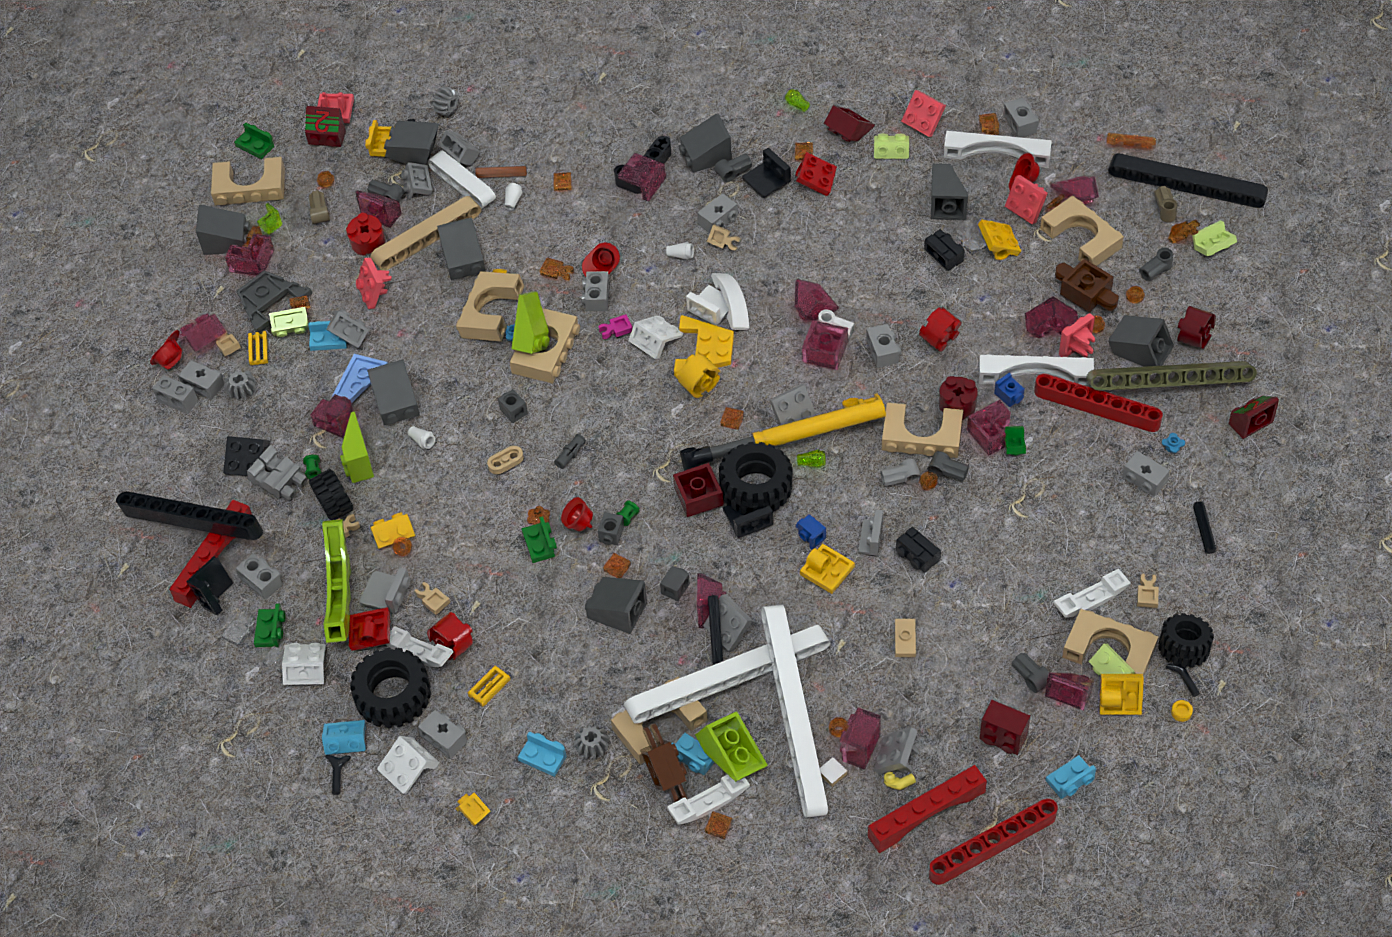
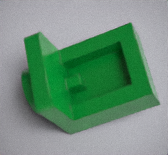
M1023 426L1005 427L1004 444L1006 454L1014 456L1026 454Z

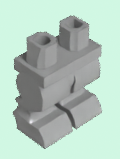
M271 445L259 457L260 460L257 459L247 470L248 480L254 485H260L261 488L275 495L278 499L284 497L291 500L296 493V490L291 485L295 483L302 487L307 481V477L300 472V466L294 464L287 457L277 458V451Z

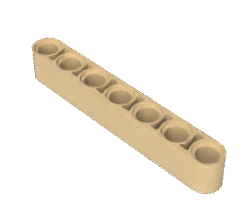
M465 196L376 248L371 253L370 258H372L380 270L386 271L439 240L438 225L471 217L473 220L481 213V207L470 196Z

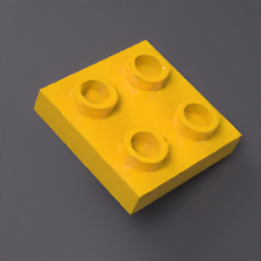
M981 219L978 226L989 251L993 252L997 260H1003L1009 255L1018 256L1021 249L1010 225Z
M822 543L818 549L814 548L809 553L806 564L800 570V575L833 594L853 570L855 562Z
M1101 674L1100 715H1142L1143 674Z

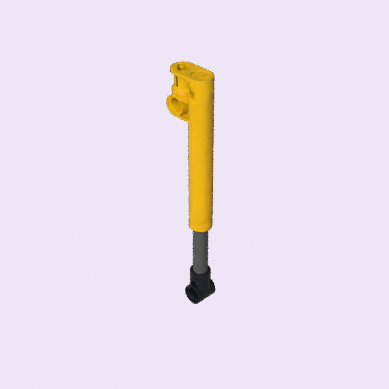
M878 393L874 394V397L864 400L862 398H849L842 402L843 409L764 429L761 432H753L752 436L714 447L685 448L680 451L683 469L685 471L711 463L713 459L728 455L731 449H737V446L740 444L747 445L748 442H753L754 444L764 442L765 445L778 446L886 417L885 407Z

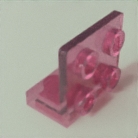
M634 153L619 172L618 179L641 187L643 200L649 202L666 179L665 164Z
M206 313L194 319L196 323L186 324L179 329V338L185 337L194 352L226 333L215 314L209 315Z

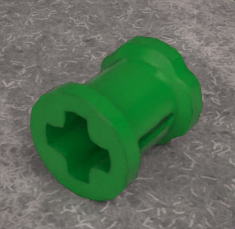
M311 454L303 458V464L306 465L305 476L307 479L322 473L319 468L320 457L318 455Z
M627 500L622 510L616 514L623 516L624 526H629L630 520L640 511L634 502Z

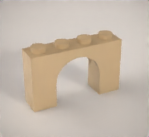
M282 157L264 158L263 176L256 183L247 186L233 183L234 173L230 161L213 163L211 196L214 205L284 199L285 167Z
M1071 196L1041 217L1040 229L1052 239L1071 227H1084L1093 232L1095 237L1079 248L1078 260L1080 262L1086 259L1098 266L1122 249L1124 236L1074 196Z
M480 271L477 279H475L474 287L469 293L467 303L462 309L461 317L456 323V328L461 338L502 341L507 329L503 317L500 315L481 314L480 310L486 303L494 299L518 300L524 288L520 274Z
M542 308L549 330L548 336L555 338L558 341L551 350L543 353L530 354L515 350L510 360L512 374L553 384L555 378L560 375L562 363L566 362L568 350L573 347L575 335L579 334L580 325L578 324L577 316Z
M887 403L882 436V451L923 454L927 456H933L935 452L941 451L950 458H958L963 410L944 408L940 430L932 436L918 437L911 434L904 425L906 404Z
M1080 609L1064 646L1062 658L1082 665L1088 648L1094 641L1101 638H1112L1122 643L1127 649L1128 657L1126 663L1135 671L1134 674H1143L1144 677L1155 651L1158 636L1148 631L1136 629L1129 624L1116 622L1112 618L1097 615L1092 611Z
M676 677L673 680H668L666 683L679 679V677ZM698 700L671 711L683 721L690 731L708 721L707 711ZM625 710L624 712L617 713L611 719L612 730L641 765L645 761L640 750L649 746L643 733V722L633 723L627 710Z

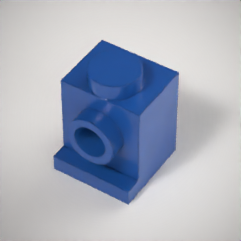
M1008 373L995 382L994 394L1011 407L1015 403L1018 404L1022 401L1025 388L1012 378V374Z
M810 514L797 522L798 534L803 541L809 542L811 550L826 539V527Z

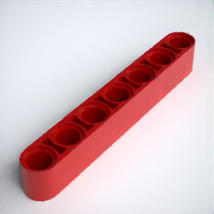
M1040 374L1036 377L1034 393L1039 398L1148 432H1156L1160 429L1163 413L1156 407L1101 390H1095L1091 387L1052 375Z
M1043 799L935 858L930 863V881L936 885L944 884L1053 824L1057 816V803L1052 799ZM1044 810H1049V811H1051L1052 813L1047 814V813H1044L1043 811H1044ZM1025 820H1032L1034 823L1029 824ZM1007 830H1014L1016 833H1009ZM994 839L998 843H991L989 840ZM977 849L980 853H973L971 850ZM959 859V860H961L962 862H961V863H954L953 860ZM941 869L944 872L939 874L936 873L934 870Z

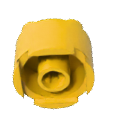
M692 354L686 359V364L676 373L675 377L694 398H700L703 396L701 393L704 391L709 393L717 385L720 379L718 375L720 370L705 355L695 356Z

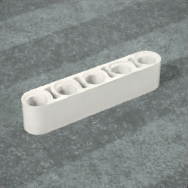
M443 150L427 160L429 167L462 195L470 196L481 209L496 199L495 193L489 186Z

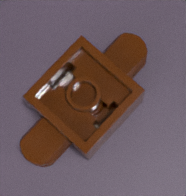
M1083 259L1075 268L1065 262L1057 265L1055 278L1061 281L1060 295L1089 313L1097 305L1108 311L1117 308L1119 296L1112 292L1114 276L1086 259Z
M655 723L650 725L653 736L649 728L644 727L643 733L649 746L641 749L640 752L656 789L668 790L673 803L679 801L677 793L680 799L684 797L687 799L681 784L687 781L685 778L687 771L683 763L679 764L677 747L674 743L671 744L670 741L662 739Z

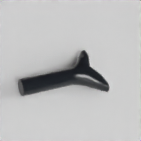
M1173 663L1166 665V669L1175 671L1181 676L1192 697L1200 694L1185 667H1181V665L1176 666Z
M325 755V758L333 768L332 794L339 795L341 768L351 759V756L346 755L337 758L332 755Z

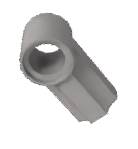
M907 459L901 462L899 466L880 470L884 486L902 482L911 485L919 482L922 478L914 459Z

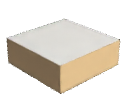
M833 757L820 767L821 777L832 787L847 775V770Z

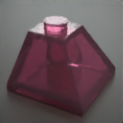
M1083 175L1050 184L1051 188L1068 197L1074 196L1078 200L1083 201V204L1094 202L1093 199L1099 197L1095 176Z
M356 191L360 213L375 216L382 225L389 228L401 216L400 204L395 199Z
M801 279L795 281L794 307L803 320L817 321L818 315L822 310L827 309L835 312L839 309L838 305L820 284Z
M697 573V616L699 628H704L703 625L709 616L708 596L718 595V598H720L721 595L727 594L726 591H723L722 583L702 573Z
M1049 673L1045 697L1084 711L1093 689L1094 680L1085 675H1077L1075 673Z

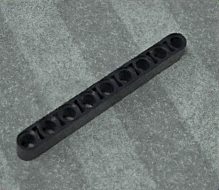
M1120 153L1112 156L1108 168L1109 174L1114 177L1159 187L1166 186L1172 190L1254 208H1262L1265 205L1268 188L1262 184Z
M129 491L120 493L116 498V503L127 517L246 540H257L263 535L261 525L252 514Z

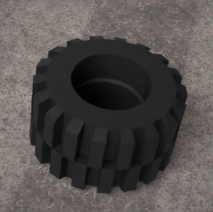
M329 468L309 479V484L329 520H337L353 511V505L333 470Z
M1181 613V615L1175 614L1173 617H1168L1167 621H1164L1158 648L1161 651L1160 654L1166 657L1168 662L1171 661L1174 665H1181V667L1185 668L1186 666L1190 668L1195 667V665L1200 666L1203 662H1206L1210 654L1214 634L1212 627H1209V623L1202 621L1201 617L1197 618L1193 614L1186 615V613Z

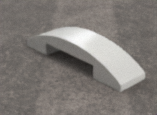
M712 273L711 277L715 288L721 289L728 307L727 319L731 329L748 330L747 306L737 281L729 274Z
M1117 569L1103 576L1100 582L1074 595L1068 593L1054 600L1053 603L1065 618L1074 617L1079 614L1080 609L1091 611L1108 602L1124 591L1131 583Z
M395 626L390 631V643L386 644L393 650L397 647L402 648L403 652L406 650L413 652V655L418 656L424 665L430 667H442L453 653V650L440 644L433 646L411 637L408 631Z
M729 775L721 778L720 783L688 800L684 797L667 806V809L678 825L702 818L728 804L749 788L750 784L746 778L735 782Z

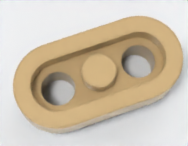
M510 446L492 455L487 461L489 471L493 474H501L517 466L524 458L522 449L518 446Z

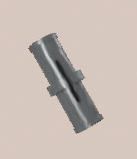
M576 434L573 440L563 447V452L554 461L555 465L561 469L565 468L571 458L576 457L577 451L586 442L585 438L580 434Z

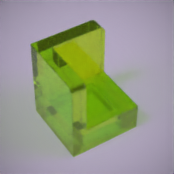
M267 203L265 205L267 214L260 218L257 224L270 235L282 226L279 211Z

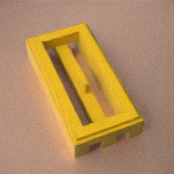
M263 331V334L255 332V335L248 333L250 366L268 363V338L266 331ZM260 339H263V359L260 360ZM253 340L256 341V360H254Z
M495 665L467 692L468 696L484 707L511 680L510 676ZM496 673H498V675H497L492 681H490V682L486 685V687L477 695L476 693H477Z

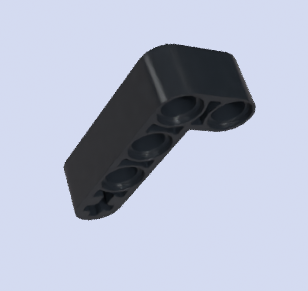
M667 136L656 138L634 168L623 164L614 168L616 186L635 194L643 193L672 154L670 138Z

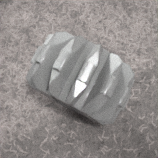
M448 86L439 88L438 92H435L432 106H434V111L440 115H452L454 110H457L456 107L459 104L458 92Z
M242 368L239 372L234 370L233 374L228 373V378L224 379V388L231 398L235 397V399L239 400L243 397L246 399L247 395L252 396V391L256 390V381L250 371L245 372Z
M588 723L587 729L580 727V733L575 734L574 746L579 755L584 754L586 760L589 756H592L595 760L597 754L603 756V750H608L609 736L606 735V730L604 728L599 729L597 724L591 728V725Z

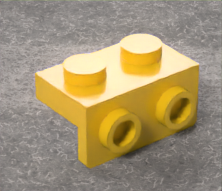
M373 120L372 126H369V137L365 141V147L368 149L370 156L385 157L386 149H384L386 140L391 138L389 136L391 127L378 126L377 120Z
M400 512L392 515L391 520L384 521V519L373 522L374 526H371L370 529L378 549L415 536L408 514L403 515Z

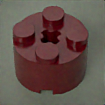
M1188 306L1185 317L1181 318L1178 323L1180 332L1177 341L1204 349L1211 339L1212 335L1209 333L1211 328L1214 329L1216 315Z
M948 376L939 390L940 411L944 412V408L963 410L962 420L969 415L972 416L977 406L978 391L975 381L964 377Z

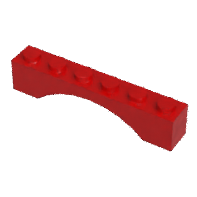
M232 500L226 510L252 514L248 505L236 500ZM209 533L169 589L175 602L192 608L197 598L186 581L213 556L218 557L235 537Z
M973 765L868 825V838L877 851L881 853L897 844L912 829L936 813L954 805L970 802L986 792L987 780L976 765Z

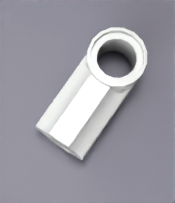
M826 309L819 313L817 328L821 333L828 334L832 332L848 339L851 337L855 323L836 317L831 310Z

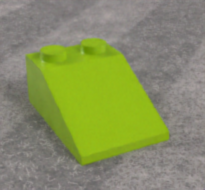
M532 291L520 294L511 349L530 354L546 350L550 342L548 337L549 330L538 292Z
M351 412L341 446L343 455H340L346 477L350 476L352 483L373 478L374 474L356 414Z
M737 711L706 725L695 734L704 752L735 782L768 766Z

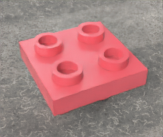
M915 90L901 122L928 137H932L946 105L919 90Z
M322 92L319 95L317 107L340 108L343 122L350 123L354 95L343 94L342 92L338 94Z
M1021 175L1015 177L1004 207L1029 223L1034 224L1037 222L1048 193L1044 191L1043 187H1038V184H1033Z
M364 258L363 264L360 267L359 277L356 279V287L359 289L362 300L366 303L368 309H375L379 295L386 294L388 291L384 289L385 284L383 282L391 281L392 276H388L389 271L377 270L372 258Z
M1089 313L1084 317H1080L1074 324L1063 329L1059 349L1061 357H1068L1074 352L1086 358L1088 357L1087 352L1093 354L1094 350L1089 345L1090 341L1095 342V337L1092 335L1095 317Z

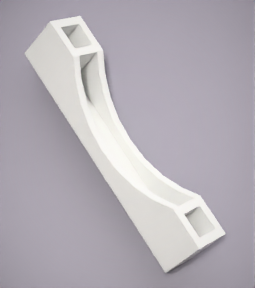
M946 131L944 158L961 160L971 155L987 152L1003 153L1020 158L1023 154L1030 153L1039 167L1049 168L1052 140Z
M980 355L979 384L995 385L996 381L1008 373L1012 374V377L1024 374H1048L1091 387L1087 383L1086 376L1088 372L1094 370V358Z

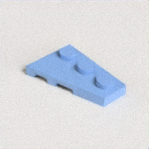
M354 354L332 395L333 401L351 405L371 385L367 370L388 364V362Z

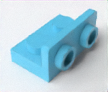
M330 321L309 322L308 324L310 330V351L347 348V342L326 330Z
M365 720L324 724L322 742L325 754L365 751Z
M528 732V741L518 755V761L555 777L567 757L564 746L557 741L547 740L539 733Z
M684 733L675 744L679 752L677 756L678 761L688 765L689 769L693 772L705 775L714 764V761L704 752L699 741Z
M1078 755L1046 776L1045 781L1063 799L1067 795L1072 796L1082 785L1090 784L1095 779L1096 768L1094 765L1089 767Z

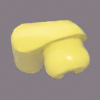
M887 772L884 775L885 785L896 790H902L916 783L912 773L903 778L895 777L893 772Z

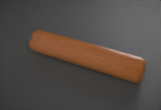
M526 166L478 167L475 170L477 178L519 177L527 175Z

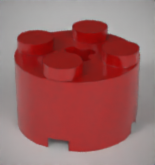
M360 213L349 222L346 231L350 245L357 254L367 256L366 254L372 253L376 248L385 244L382 224L375 216Z
M939 307L926 319L928 323L926 327L922 325L919 336L941 352L946 348L947 342L950 339L953 341L960 333L958 328L962 322L944 307Z
M453 612L445 615L427 631L430 642L433 640L436 645L440 644L453 650L452 655L447 660L452 658L455 660L473 644L472 628L467 623L463 624Z

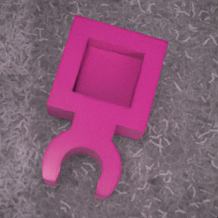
M627 314L610 319V324L598 326L599 332L606 331L602 333L603 339H608L612 334L619 337L631 333L633 329Z

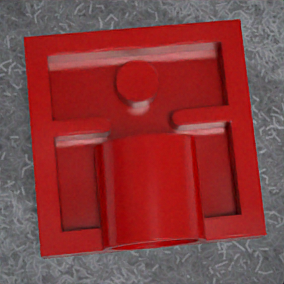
M806 152L796 171V182L828 196L837 166Z
M388 607L350 615L349 648L351 651L390 643V610Z

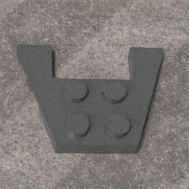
M265 270L236 290L255 331L259 333L271 325L269 319L261 313L287 293L300 303L312 294V290L309 287L304 288L296 282H288L283 277Z

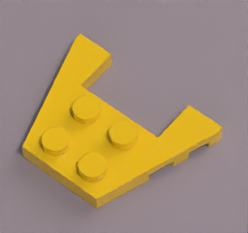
M681 315L679 331L682 333H698L695 356L705 355L717 368L731 365L734 331ZM675 359L674 376L686 364V359Z

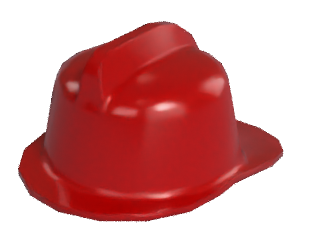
M1025 153L1018 159L1009 181L1010 191L1015 177L1018 175L1032 183L1038 178L1040 168L1032 154Z
M607 242L598 244L582 262V271L585 277L586 272L608 271L609 275L620 260V254L616 246Z
M175 330L154 353L150 360L151 365L159 364L169 370L180 361L182 349L177 343L180 335L179 330Z
M579 497L570 500L563 509L561 515L562 523L568 529L578 532L583 531L587 527H593L590 523L593 518L592 510Z

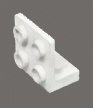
M710 285L700 295L690 292L686 296L687 310L717 326L729 312L722 292Z
M653 316L635 322L628 341L654 359H658L662 354L665 342L681 338L683 333L676 326L666 322L663 317Z
M291 643L285 645L282 660L283 685L324 684L326 645L320 643L303 645Z
M399 736L377 770L399 791L407 794L424 769H436L440 762L413 737Z

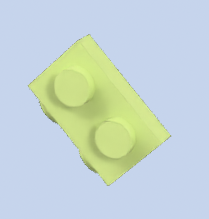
M884 133L874 136V158L908 159L909 136L905 134L888 136V134Z
M1222 220L1192 234L1194 250L1206 256L1214 255L1216 252L1237 243V237L1225 230V224Z
M306 307L269 313L272 327L271 332L274 336L285 337L288 335L287 333L292 332L301 334L309 329Z
M1105 643L1089 660L1094 672L1100 676L1101 674L1135 673Z

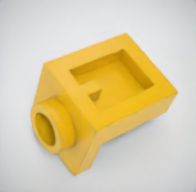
M475 792L470 796L467 793L457 801L460 805L455 808L457 811H461L473 826L490 812Z

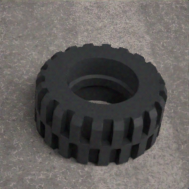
M748 442L747 445L740 444L737 446V449H731L728 455L726 454L723 457L719 466V486L723 492L724 502L728 506L731 505V508L735 511L741 510L742 514H748V512L751 513L759 508L770 506L774 512L779 509V506H783L791 496L792 464L788 456L784 455V452L779 448L775 449L774 445H765L764 442H759V444ZM752 473L764 474L771 478L769 481L761 484H750L741 480L745 475Z
M391 647L384 648L383 651L376 650L373 652V655L365 656L363 662H359L356 665V671L352 672L350 689L359 714L367 722H373L375 726L381 727V725H384L385 728H392V725H397V727L403 726L402 723H410L414 721L415 716L419 717L423 713L422 708L425 709L429 703L431 685L425 665L418 656L413 655V652L409 650L403 652L402 648L395 647V650H391ZM398 677L409 682L407 687L396 696L383 698L373 694L376 686L388 678Z

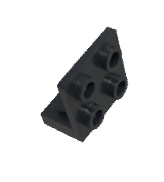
M768 147L763 150V163L744 174L742 179L761 197L765 198L791 182V167Z
M227 436L223 473L248 476L247 470L257 459L260 460L259 457L262 455L264 448L270 446V441Z
M731 505L723 507V512L737 538L773 525V511L770 506L759 508L754 512H748V514H742L741 510L735 511L731 508Z
M213 556L186 581L205 610L215 615L223 611L218 604L220 602L218 597L233 584V581L218 557Z

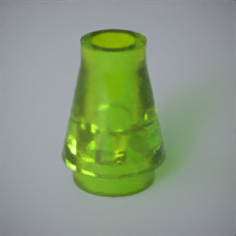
M792 88L786 93L785 100L788 104L803 112L808 110L810 103L807 102L797 89Z
M817 449L797 454L798 466L803 465L817 468L825 466V451Z

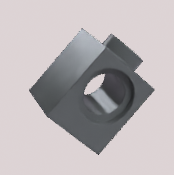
M514 389L502 394L498 398L500 410L512 423L528 414L526 402Z
M604 512L598 528L599 542L607 545H618L624 529L622 515Z
M671 566L660 583L661 594L679 601L690 585L689 573L682 568Z

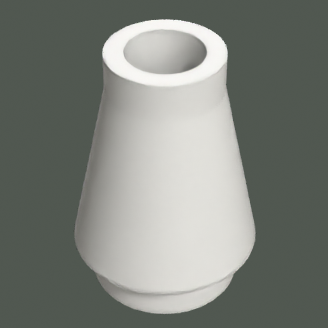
M510 183L505 188V209L514 210L522 195L520 185Z
M688 242L667 246L666 254L667 256L688 260L693 258L694 247L692 243Z
M415 426L408 430V436L422 449H430L434 445L435 436H433L432 432Z

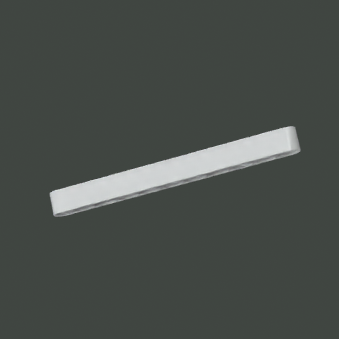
M783 605L765 606L761 609V617L803 814L805 818L824 816L828 813V805L785 608Z
M819 625L791 635L796 661L819 653L830 645L828 637ZM766 644L635 695L626 700L624 707L633 723L638 724L771 672L773 669L768 646Z

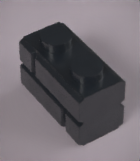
M939 229L933 235L931 234L925 238L924 250L947 271H950L964 261L965 250L963 246L956 244L949 233H944Z
M914 527L908 529L905 534H902L896 540L897 554L902 558L906 557L914 569H920L923 573H926L941 559V550Z

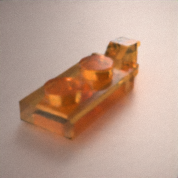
M1111 132L1107 134V143L1116 145L1120 141L1123 142V145L1134 146V143H1139L1144 148H1151L1152 145H1156L1155 137Z

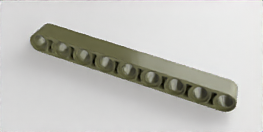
M1246 361L1094 369L1088 372L1086 380L1095 390H1116L1249 382L1255 379L1257 371L1254 366ZM1249 368L1248 373L1243 375V370ZM1230 369V373L1224 376L1225 370ZM1212 370L1211 375L1205 377L1206 372ZM1193 371L1192 377L1187 378L1188 372ZM1171 372H1175L1174 377L1172 379H1168V375ZM1156 373L1155 379L1149 380L1150 375ZM1134 374H1137V379L1135 381H1131V377ZM1119 375L1118 381L1113 383V377ZM1097 376H1100V381L1096 384H1093V380Z

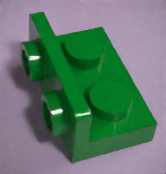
M245 122L243 124L245 132L234 141L235 147L262 160L275 147L273 137L269 132H264L255 125Z
M543 516L539 517L540 523L521 528L532 563L555 557L554 549L557 548L554 537L550 538L549 534L552 533L549 522L545 523Z
M280 603L275 604V609H258L254 637L255 647H279L280 639H283L282 622H285L286 619L285 610H282Z

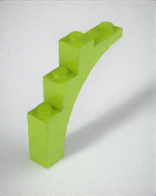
M343 519L323 521L327 573V601L323 623L326 643L346 641L349 634L350 621L349 604L351 593L349 578L351 567L349 554H347Z

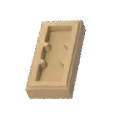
M895 619V657H916L915 619Z

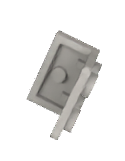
M399 567L396 576L374 571L361 596V605L375 609L388 607L391 613L396 614L411 582L407 569Z

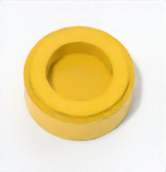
M1178 700L1172 705L1171 715L1175 720L1185 722L1191 718L1193 707L1189 702Z

